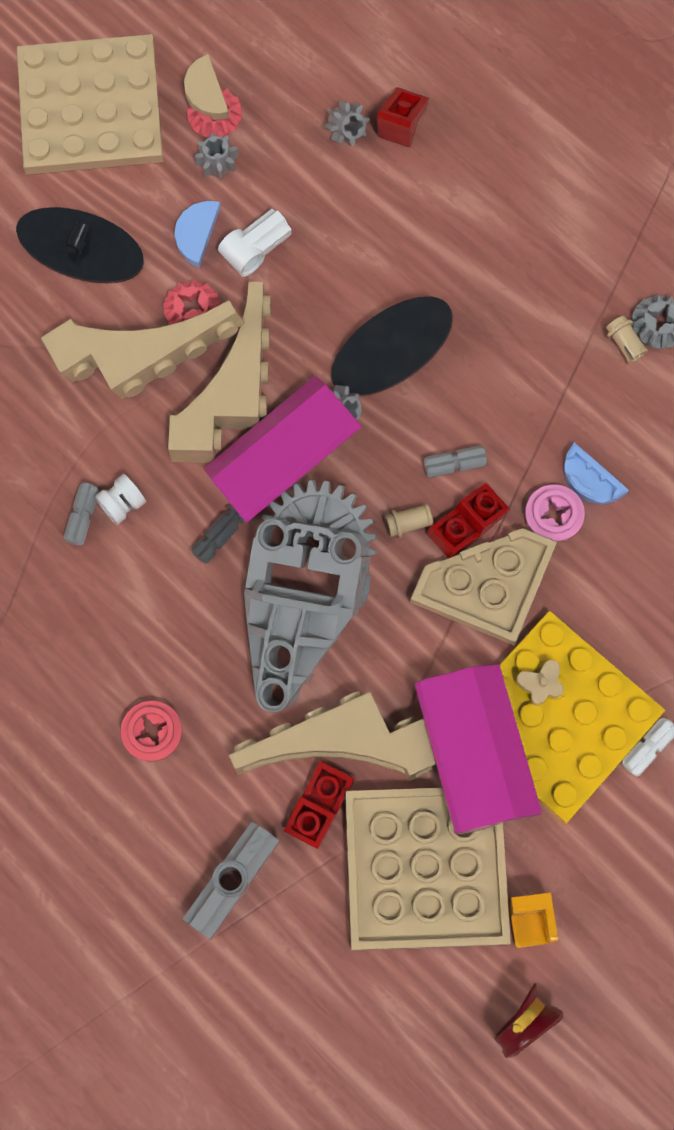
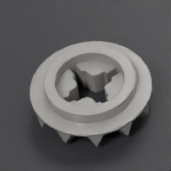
M656 293L650 298H643L632 315L633 330L641 342L647 346L657 349L673 347L674 299L672 295L664 297ZM665 311L667 315L666 321L669 323H664L663 327L656 331L657 319L654 317H658L660 313Z

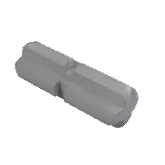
M478 445L456 450L455 454H452L450 451L426 456L424 458V469L426 475L430 478L455 473V469L464 471L483 467L486 465L487 456L484 447Z
M81 483L79 485L72 507L74 513H70L63 536L65 542L76 546L84 544L91 522L89 516L93 515L97 502L94 498L99 493L97 486L89 483Z

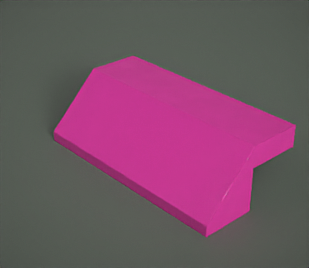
M315 375L203 469L247 523L362 426L328 386Z
M500 665L469 667L415 683L455 834L485 830L506 821L532 818L542 814Z

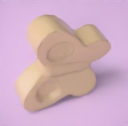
M554 660L547 661L540 672L523 671L519 673L516 679L517 685L522 690L531 694L530 699L535 706L542 705L549 696L552 698L560 697L564 691L562 684L558 682L560 667Z

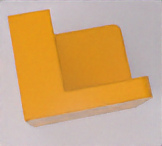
M551 892L511 897L508 900L516 948L553 944L558 941Z

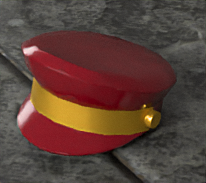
M534 983L518 1012L495 1035L494 1040L502 1047V1053L505 1058H512L564 1018L563 1011L554 1006L544 1005L537 998V983Z

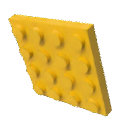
M551 611L539 621L500 664L539 803L566 825L666 710ZM554 660L560 667L558 682L562 684L564 691L560 697L552 698L549 696L542 705L535 706L531 702V694L522 690L517 685L516 679L519 673L523 671L538 673L547 661Z

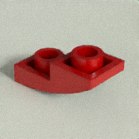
M484 483L462 499L453 511L429 527L426 534L449 559L459 555L460 552L464 551L491 529L510 511V508L487 483Z
M321 760L304 794L300 797L284 832L319 849L346 798V791L350 790L355 777Z

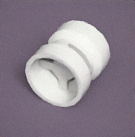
M125 474L114 480L112 488L102 490L94 496L102 510L116 525H119L126 519V515L130 510H138L146 503L141 492Z

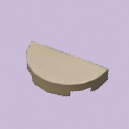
M207 54L197 59L187 70L184 79L186 99L194 111L209 115L214 120L229 119V112L210 57Z

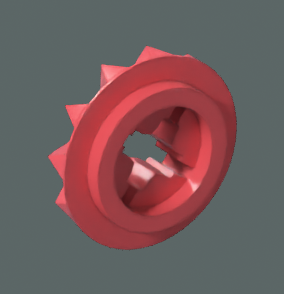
M228 88L221 90L229 112V119L213 121L211 116L194 111L189 104L187 110L188 122L192 129L201 136L209 138L210 134L213 133L215 136L224 137L232 133L240 124L242 108L238 96L232 95Z
M194 278L191 282L182 283L179 281L175 288L167 292V297L163 303L164 315L171 325L206 313L219 306L220 301L217 292L209 286L208 282L203 284L197 282ZM198 298L197 303L201 310L192 308L189 312L185 313L186 307L183 301L192 302Z
M145 701L135 705L127 712L121 724V739L127 751L133 757L147 762L166 759L168 755L178 748L183 734L181 721L177 713L169 705L159 701ZM145 718L154 727L163 726L162 730L158 732L160 744L156 745L149 737L140 738L146 732Z

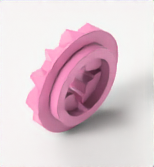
M546 485L539 488L530 496L525 508L527 526H530L534 533L553 541H567L578 533L585 517L584 506L579 496L573 490L562 485ZM549 503L556 511L566 510L560 517V526L553 518L543 519L549 512Z

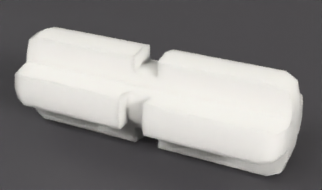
M661 718L643 737L645 742H639L622 760V765L630 774L636 777L640 776L657 757L656 751L661 753L673 740L674 723L668 719Z

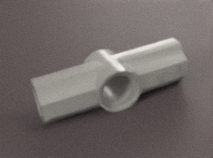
M251 822L225 860L215 868L213 877L182 920L211 940L238 900L247 893L250 883L276 848L279 840L259 825ZM230 870H235L242 875L240 886L233 891H227L221 886L222 876Z

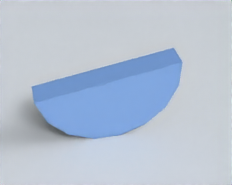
M203 201L193 204L182 212L176 222L174 237L178 250L184 256L187 263L200 268L221 209L220 202Z
M575 442L573 443L565 457L563 470L567 485L586 502L600 505L616 502L627 495L629 489Z

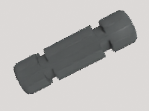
M231 504L227 508L228 513H222L204 534L205 539H199L192 547L193 555L205 564L215 556V549H221L239 528L237 526L238 523H244V519Z

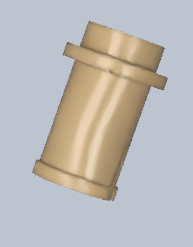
M621 316L606 327L609 331L607 336L609 339L613 338L626 357L627 362L631 364L647 354L648 349L644 347L631 327L633 325L632 320H627L625 316Z
M423 504L422 506L396 512L394 509L390 510V514L384 516V523L389 537L396 536L399 539L402 538L403 533L431 527L433 525V518L428 504Z

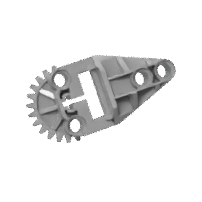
M315 480L308 481L307 492L304 491L299 483L294 484L295 497L284 491L281 494L284 504L281 505L275 501L269 504L276 514L274 516L262 515L261 518L264 522L259 525L256 537L253 538L244 600L255 696L259 706L268 712L281 711L293 706L297 702L302 685L310 682L314 676L311 673L328 650L333 647L351 617L357 616L359 608L364 607L369 593L370 573L368 571L371 559L369 555H377V550L371 548L369 542L378 539V534L366 533V529L374 524L375 521L374 519H361V516L368 507L366 505L353 507L358 497L355 493L343 499L345 487L339 485L331 493L330 481H324L320 491H318ZM276 526H279L284 532L283 542L279 546L271 538L272 530ZM308 537L319 540V546L313 548V545L308 544ZM348 538L352 539L356 545V553L352 559H348L342 551L343 543ZM309 558V570L340 575L337 595L331 596L273 585L271 578L274 563L304 568ZM281 646L286 647L291 654V660L287 666L283 665L278 659V650ZM274 684H278L283 688L284 700L282 703L277 702L272 696L271 690Z

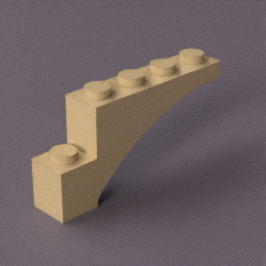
M249 282L247 303L243 316L245 324L241 325L233 347L218 373L205 390L178 415H170L168 451L171 462L210 463L215 459L216 451H222V429L250 430L260 422V417L267 416L268 398L267 395H261L262 383L268 384L269 362L262 361L263 350L270 349V328H264V317H271V295L264 294L263 282Z
M228 300L206 313L183 322L136 331H109L79 326L70 319L41 337L59 372L73 383L85 380L99 367L110 389L121 399H124L125 397L138 395L145 389V385L154 379L170 375L175 371L176 366L183 361L201 356L207 350V347L217 340L230 338L238 331V327L245 323L239 312Z
M359 691L340 699L341 705L326 711L325 707H321L309 712L304 716L306 721L293 727L290 723H285L272 729L269 732L270 737L259 742H256L255 738L246 740L235 746V753L229 755L237 775L261 766L286 760L319 757L368 762L402 773L409 782L437 769L424 718L415 721L414 717L407 718L394 725L395 731L389 733L371 692L361 695Z

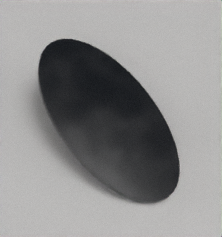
M61 207L40 208L23 215L16 226L18 239L31 257L47 268L73 279L92 283H119L137 276L144 266V257L140 246L126 231L114 223L88 212Z
M417 297L397 303L372 317L346 341L339 351L332 367L331 377L334 386H348L349 393L367 396L394 387L411 377L424 367L445 343L453 324V313L450 306L442 299L436 297Z

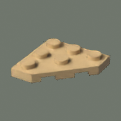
M521 528L493 542L482 543L464 550L459 555L441 562L438 560L424 567L410 603L515 646L557 542Z

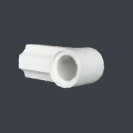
M271 209L244 231L237 229L229 233L221 241L218 251L242 277H246L259 268L266 254L292 235L291 228L278 210L274 211Z

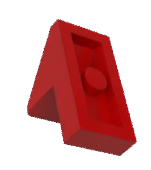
M397 87L378 112V136L385 140L410 147L417 122L425 113L429 98Z

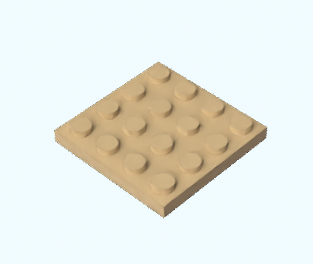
M153 34L17 46L23 168L26 175L164 162Z
M443 788L346 791L351 951L511 944L503 823L485 830L455 834Z

